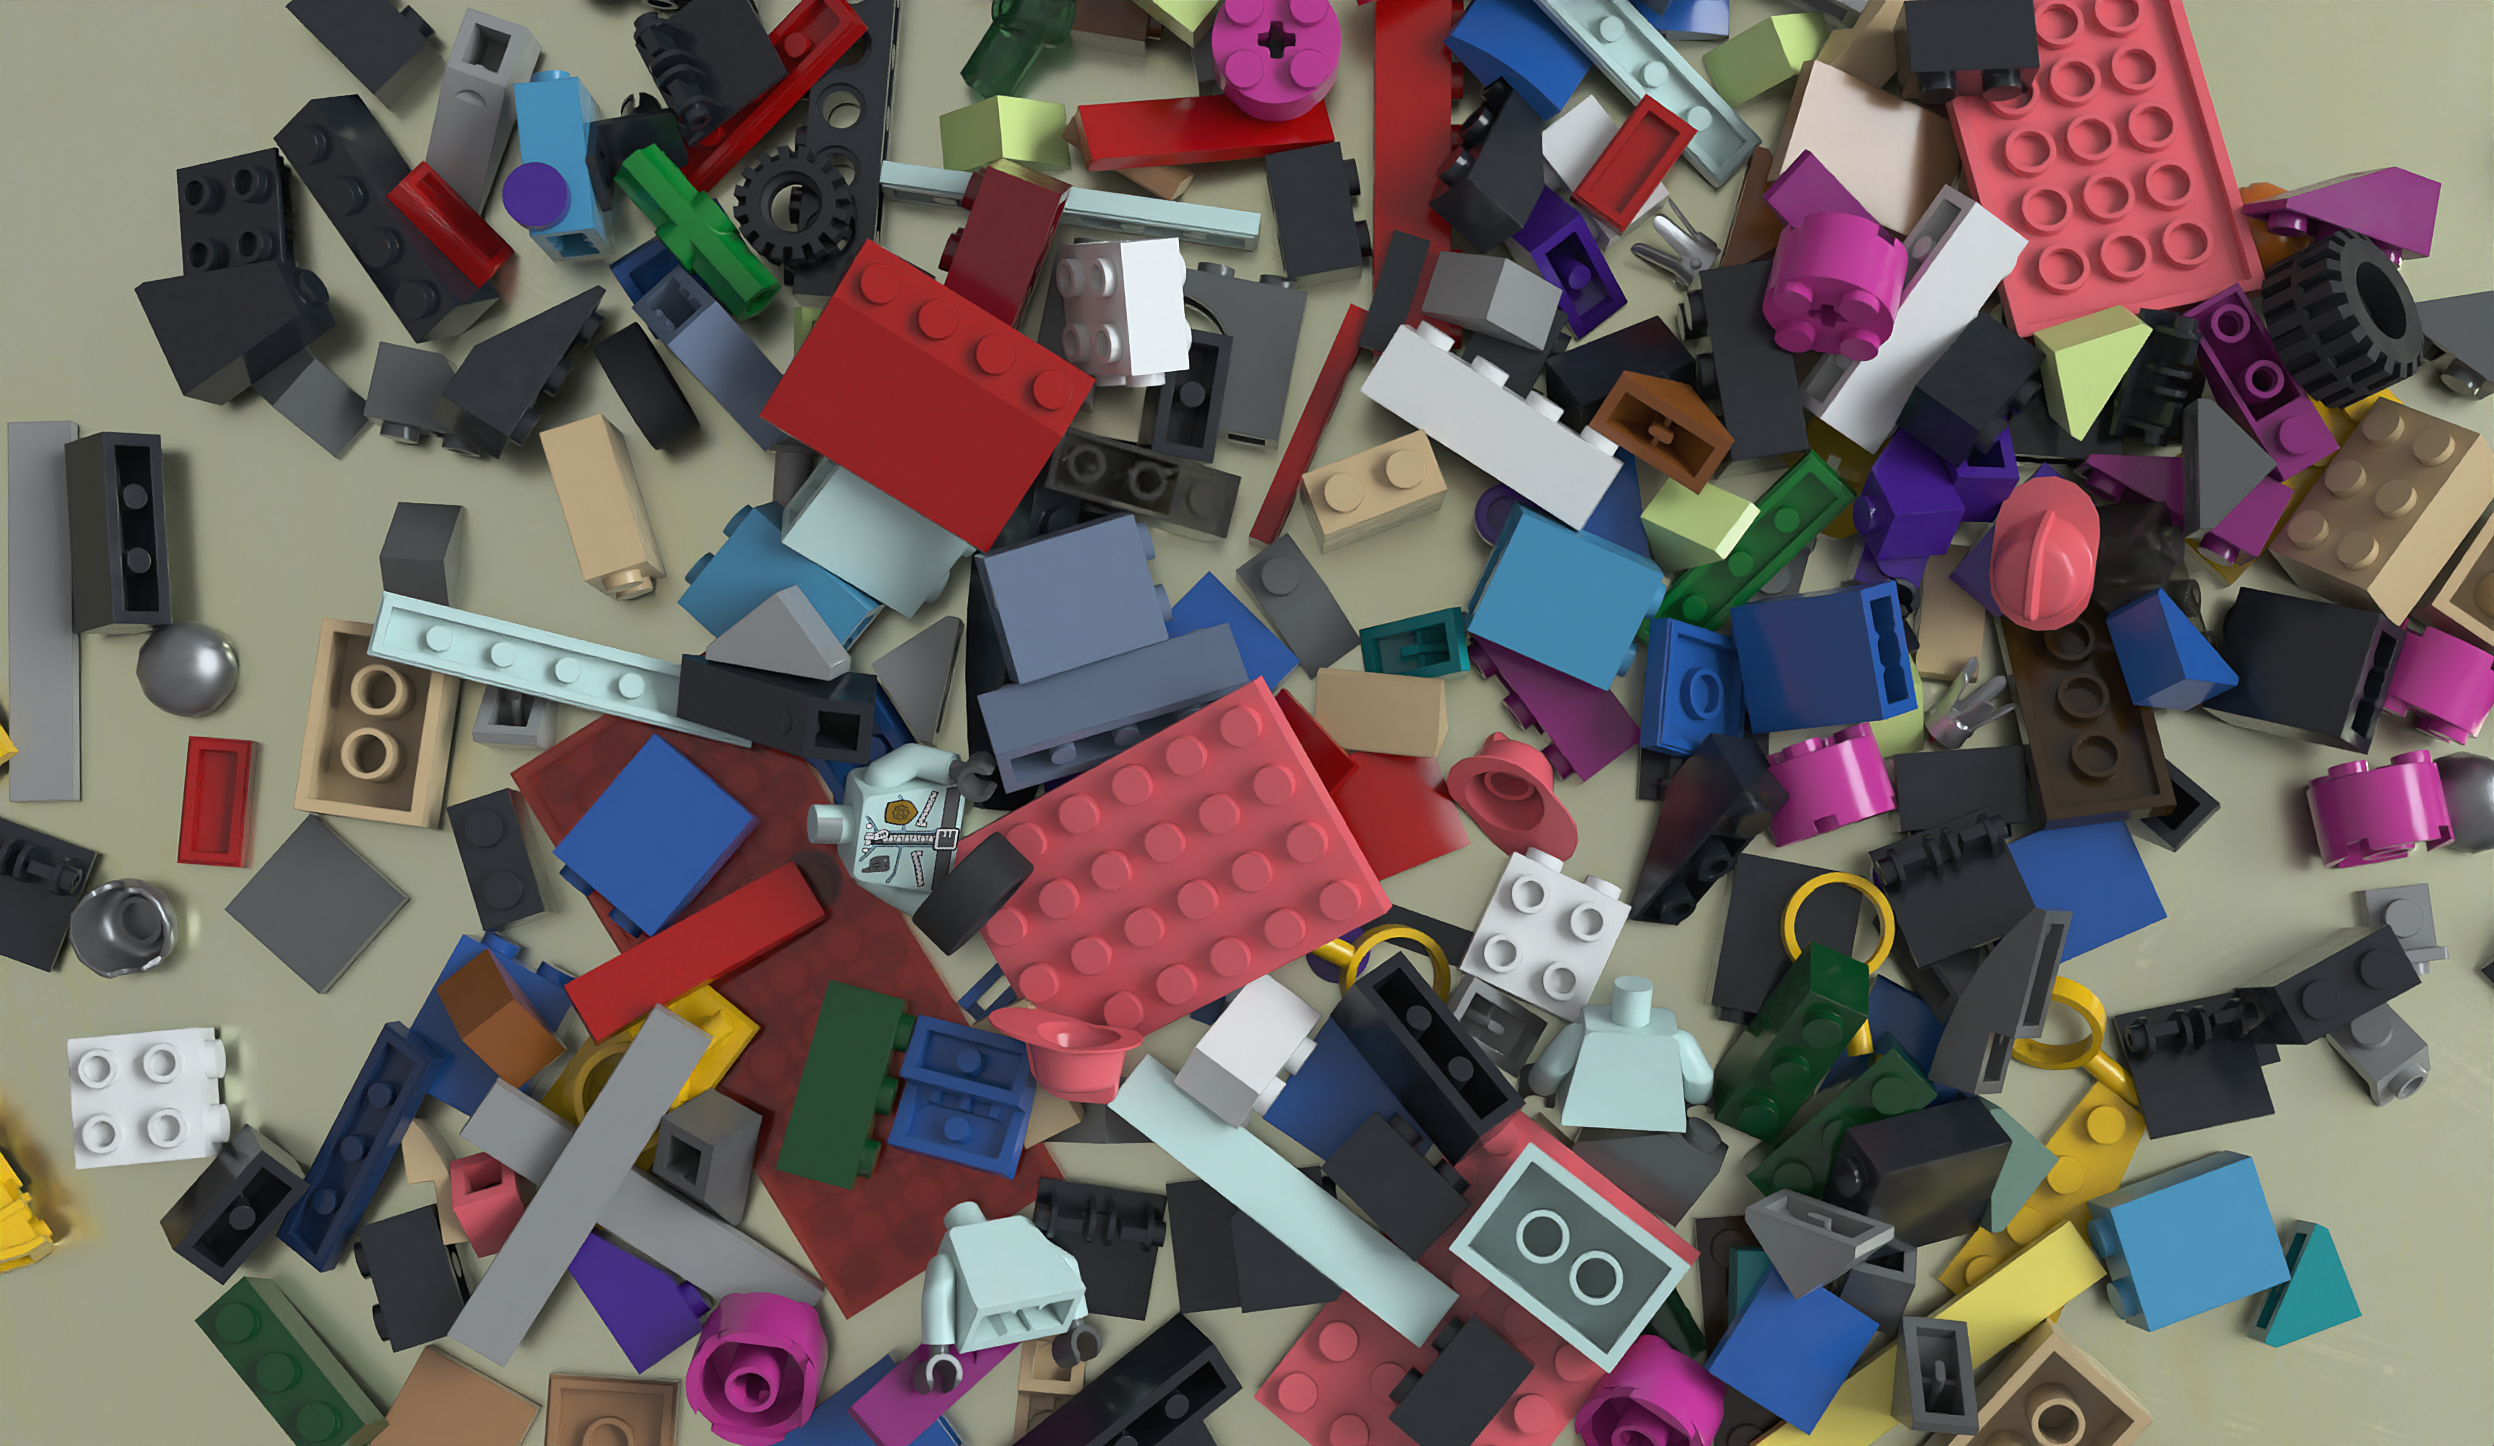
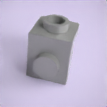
M2387 1002L2326 1034V1040L2368 1082L2371 1098L2380 1107L2385 1106L2396 1097L2399 1100L2410 1097L2423 1086L2428 1078V1072L2431 1070L2428 1044Z

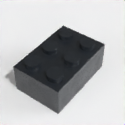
M1774 259L1698 271L1690 287L1684 292V303L1677 304V319L1681 338L1683 341L1692 340L1696 360V393L1735 440L1715 470L1717 480L1791 468L1809 450L1793 354L1781 348L1775 342L1776 330L1768 323L1763 312V300Z

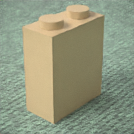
M602 414L540 432L539 435L584 581L605 595L615 593L616 600L631 599L651 592L653 590L651 581L666 577V572L623 433Z
M1424 429L1302 474L1300 485V499L1322 555L1439 511L1447 492L1445 481Z

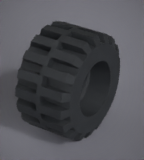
M2350 229L2337 231L2276 262L2265 272V280L2262 281L2261 286L2263 297L2261 303L2269 335L2279 357L2299 386L2302 385L2307 394L2314 400H2320L2326 407L2332 409L2336 407L2340 409L2346 408L2418 372L2417 367L2421 366L2423 361L2424 337L2415 302L2395 265L2365 235L2361 233L2356 234Z

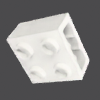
M1178 238L1126 239L1059 245L1060 261L1056 269V281L1064 299L1066 326L1062 333V347L1065 357L1070 364L1088 375H1095L1096 386L1126 384V387H1146L1166 384L1165 372L1189 369L1188 351L1191 347L1192 336L1189 323L1185 319L1182 287L1186 279V266L1179 252Z
M1529 847L1525 856L1514 851L1508 857L1456 970L1462 973L1467 972L1486 984L1570 1024L1577 1023L1582 1006L1587 1005L1632 907L1618 900L1623 890L1607 881L1587 874L1584 883H1580L1561 874L1560 871L1564 862L1543 851Z
M195 1027L67 1039L75 1169L218 1156L223 1150L222 1143L229 1140L230 1117L227 1106L219 1104L218 1078H222L225 1074L226 1057L222 1041L215 1039L214 1027Z

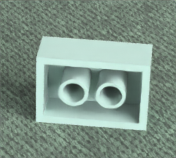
M1529 1142L1449 1248L1454 1254L1609 1374L1691 1267L1687 1261L1532 1142Z

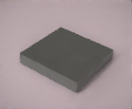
M310 813L224 910L318 994H325L410 898L317 815Z

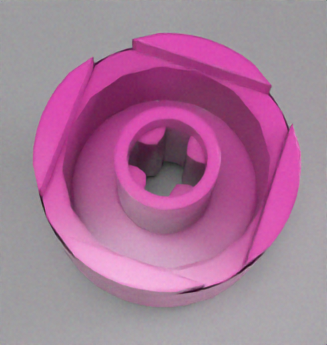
M1225 0L1216 16L1212 31L1213 69L1220 88L1242 111L1251 117L1265 121L1292 120L1310 111L1312 107L1328 94L1336 81L1340 63L1341 29L1337 15L1328 0ZM1270 41H1282L1284 46L1283 58H1270V50L1268 48Z
M1814 213L1805 216L1803 226L1791 230L1790 224L1786 226L1778 240L1763 300L1765 318L1776 330L1775 342L1781 348L1795 353H1802L1811 349L1829 354H1843L1855 361H1869L1877 357L1879 347L1889 339L1895 324L1909 261L1904 245L1895 237L1892 246L1886 240L1877 236L1880 225L1866 218L1846 213Z
M2405 618L2400 628L2406 631L2407 634L2381 713L2388 716L2395 714L2405 718L2407 712L2419 717L2414 727L2415 729L2445 743L2451 744V742H2455L2464 746L2468 737L2477 738L2494 704V656L2430 626L2426 627L2423 634L2407 627L2410 619Z
M1869 722L1833 733L1831 737L1821 740L1820 737L1805 740L1783 748L1781 752L1766 756L1771 767H1768V770L1790 796L1772 817V821L1768 826L1777 848L1804 841L1898 808L1894 797V790Z
M2418 750L2396 755L2390 758L2391 765L2373 770L2368 769L2366 760L2339 764L2328 768V775L2309 781L2310 789L2306 793L2324 868L2328 869L2337 864L2338 869L2393 861L2408 857L2407 852L2415 849L2414 843L2425 841L2427 851L2429 852L2455 841L2436 763H2432L2429 750Z
M733 1293L723 1297L718 1307L709 1315L704 1324V1329L697 1342L685 1381L689 1405L695 1414L699 1410L712 1423L710 1430L726 1441L738 1445L768 1446L784 1440L787 1433L798 1426L801 1428L810 1419L828 1362V1343L825 1333L819 1324L820 1318L816 1309L808 1303L795 1302L787 1297L773 1293Z
M1643 1335L1637 1338L1635 1344L1630 1346L1611 1373L1606 1372L1591 1389L1575 1419V1433L1581 1432L1585 1446H1711L1723 1420V1400L1727 1393L1726 1386L1721 1379L1707 1372L1693 1359L1677 1350L1671 1349L1669 1344L1662 1338L1654 1335Z

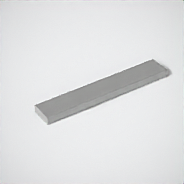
M71 420L7 422L9 738L19 751V753L9 759V802L14 803L80 801L79 634L75 632L64 444L78 440V424Z
M659 1003L655 1004L452 1324L447 1334L448 1336L501 1367H505L656 1130L662 1117H664L712 1042V1035Z
M498 1077L463 1126L459 1136L540 1187L577 1127ZM633 1164L596 1222L719 1301L733 1293L765 1292L778 1294L795 1302H805L814 1307L824 1293V1284L636 1164Z

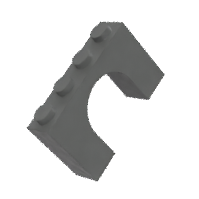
M1078 237L1074 238L1073 244L1099 242V240ZM1057 243L1037 343L1069 362L1065 357L1062 347V333L1066 326L1064 299L1056 281V269L1060 261L1059 245L1068 244ZM1199 262L1197 270L1186 268V279L1182 287L1184 305L1206 316L1222 335L1234 337L1217 439L1278 450L1307 306L1308 292L1296 290L1297 282H1288L1286 277L1263 274L1260 275L1259 282L1235 278V270L1221 264ZM1095 383L1078 411L1092 414L1098 388Z

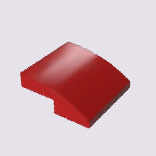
M1357 751L1349 755L1360 767L1331 798L1379 882L1471 844L1455 803L1449 794L1448 786L1436 757L1424 758Z

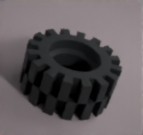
M788 145L777 147L778 154L772 157L765 151L757 156L760 164L754 170L747 165L741 173L746 179L744 185L736 184L733 195L738 200V206H733L734 218L741 226L738 229L749 244L774 265L780 267L781 263L786 264L791 270H802V264L809 263L812 268L823 265L821 258L828 253L834 258L841 252L837 245L842 238L849 241L853 233L849 223L850 220L856 221V209L852 205V199L855 198L850 186L827 157L821 153L815 155L810 148L799 146L798 151H792ZM792 185H803L812 189L817 195L819 204L818 213L814 221L799 231H786L779 228L774 223L771 214L772 203L776 195L782 189Z

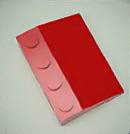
M867 238L859 248L758 417L986 554L1062 439L1096 379Z

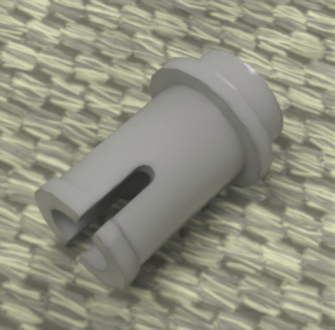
M791 436L782 442L773 444L769 451L776 454L772 501L776 500L784 508L812 474L813 457L820 456L819 453Z

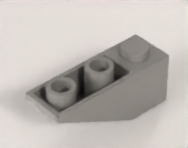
M467 7L445 68L425 162L481 216L517 117L513 84L530 81L542 46L528 27Z

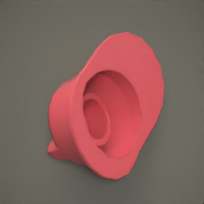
M2056 476L2036 477L2015 487L2009 498L2004 500L1995 524L1989 571L1991 594L2000 611L2017 625L2035 631L2057 630L2074 622L2088 606L2094 586L2100 540L2099 514L2091 497L2076 483Z
M1497 731L1487 737L1482 748L1473 757L1464 758L1451 767L1446 780L1449 794L1506 855L1509 856L1515 851L1525 856L1528 848L1533 847L1562 862L1573 856L1579 842L1577 825L1568 810L1554 794L1552 766L1542 752L1529 744L1510 740L1502 732Z
M1021 1007L1001 1008L992 1011L988 1017V1021L993 1028L1007 1036L1025 1042L1031 1073L1039 1085L1054 1097L1073 1102L1107 1104L1115 1100L1119 1090L1126 1050L1136 1048L1142 1045L1144 1041V1036L1134 1030L1094 1025L1039 1009Z

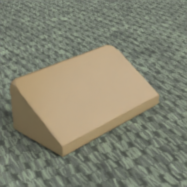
M1319 668L1316 683L1315 720L1346 750L1435 758L1440 753L1448 731L1444 679Z

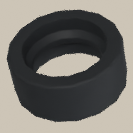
M633 322L594 346V352L608 379L633 420L655 450L662 449L699 426V422L683 392L651 340L637 322Z
M995 832L966 856L932 891L912 916V922L945 955L950 956L973 937L1001 909L1031 875L1034 866L1000 832Z

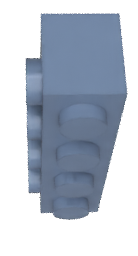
M1227 622L1207 629H1195L1183 636L1022 685L1017 683L1007 684L998 690L984 693L977 697L1005 793L1007 794L1088 770L1250 681L1229 623Z

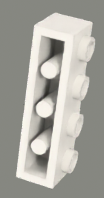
M1945 184L1903 242L1909 261L1891 336L1879 347L1877 357L1869 361H1855L1843 354L1823 353L1799 387L1801 404L1874 455L1884 440L1891 437L1899 427L1895 422L1915 385L1977 318L1980 308L1998 283L2012 272L2016 265L2017 257L2029 241L1977 202Z
M1422 320L1417 330L1410 325L1401 324L1361 387L1360 392L1418 429H1424L1425 433L1580 531L1625 463L1614 456L1619 445L1588 425L1579 434L1560 422L1559 418L1564 410L1539 393L1531 390L1527 398L1524 399L1505 387L1504 384L1510 375L1484 358L1477 355L1472 364H1469L1450 352L1449 350L1455 340L1429 323Z

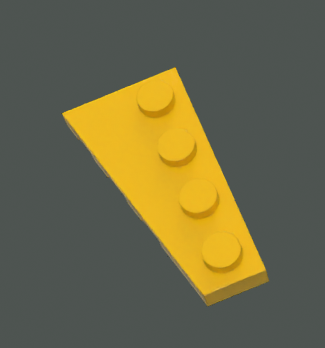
M2093 1079L2043 1140L2042 1144L2059 1160L2004 1231L1990 1233L1979 1226L1977 1232L1969 1233L1933 1278L1957 1296L2063 1219L2071 1221L2090 1249L2092 1244L2087 1232V1223L2092 1220L2086 1201L2118 1189L2146 1128L2143 1115L2099 1080ZM2064 1305L2048 1316L2055 1324ZM2029 1331L2024 1333L2022 1336L2017 1338L2012 1343L2017 1345Z

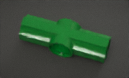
M654 143L647 148L638 149L622 163L619 172L613 178L616 184L655 226L656 230L654 233L679 263L692 276L697 273L710 288L709 290L731 315H734L741 323L747 318L757 316L772 303L774 296L782 288L779 282L738 237L740 235L739 230L705 191L702 190L698 193L664 151H661Z

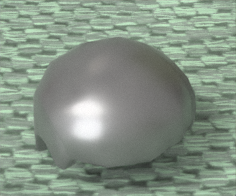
M186 620L174 621L172 625L154 630L139 650L136 675L144 695L156 707L173 715L193 717L214 711L232 692L238 667L235 655L231 651V645L222 634L202 623Z
M2463 751L2438 758L2434 763L2438 767L2455 841L2448 846L2472 854L2494 849V760L2487 756Z
M118 879L102 884L82 897L70 913L68 939L78 960L101 977L112 979L126 974L144 973L161 964L163 959L171 954L177 943L178 918L165 892L141 879Z

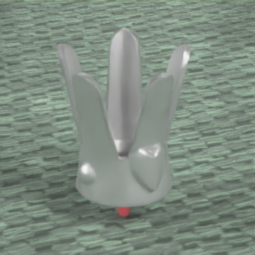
M1669 198L1668 203L1693 237L1667 216L1660 213L1653 220V228L1682 257V260L1644 243H1635L1631 247V251L1673 272L1677 276L1678 282L1682 285H1687L1689 288L1698 271L1710 269L1709 267L1722 250L1717 248L1716 242L1701 231L1696 232L1672 199Z
M1975 656L1970 658L1945 696L1923 713L1924 724L1932 735L1929 741L1932 743L1937 740L1948 748L1959 749L1966 739L1973 735L1974 730L2017 708L2014 703H2010L1993 711L1994 707L1991 702L2007 686V677L1997 675L1964 700H1958L1978 666L1977 658Z

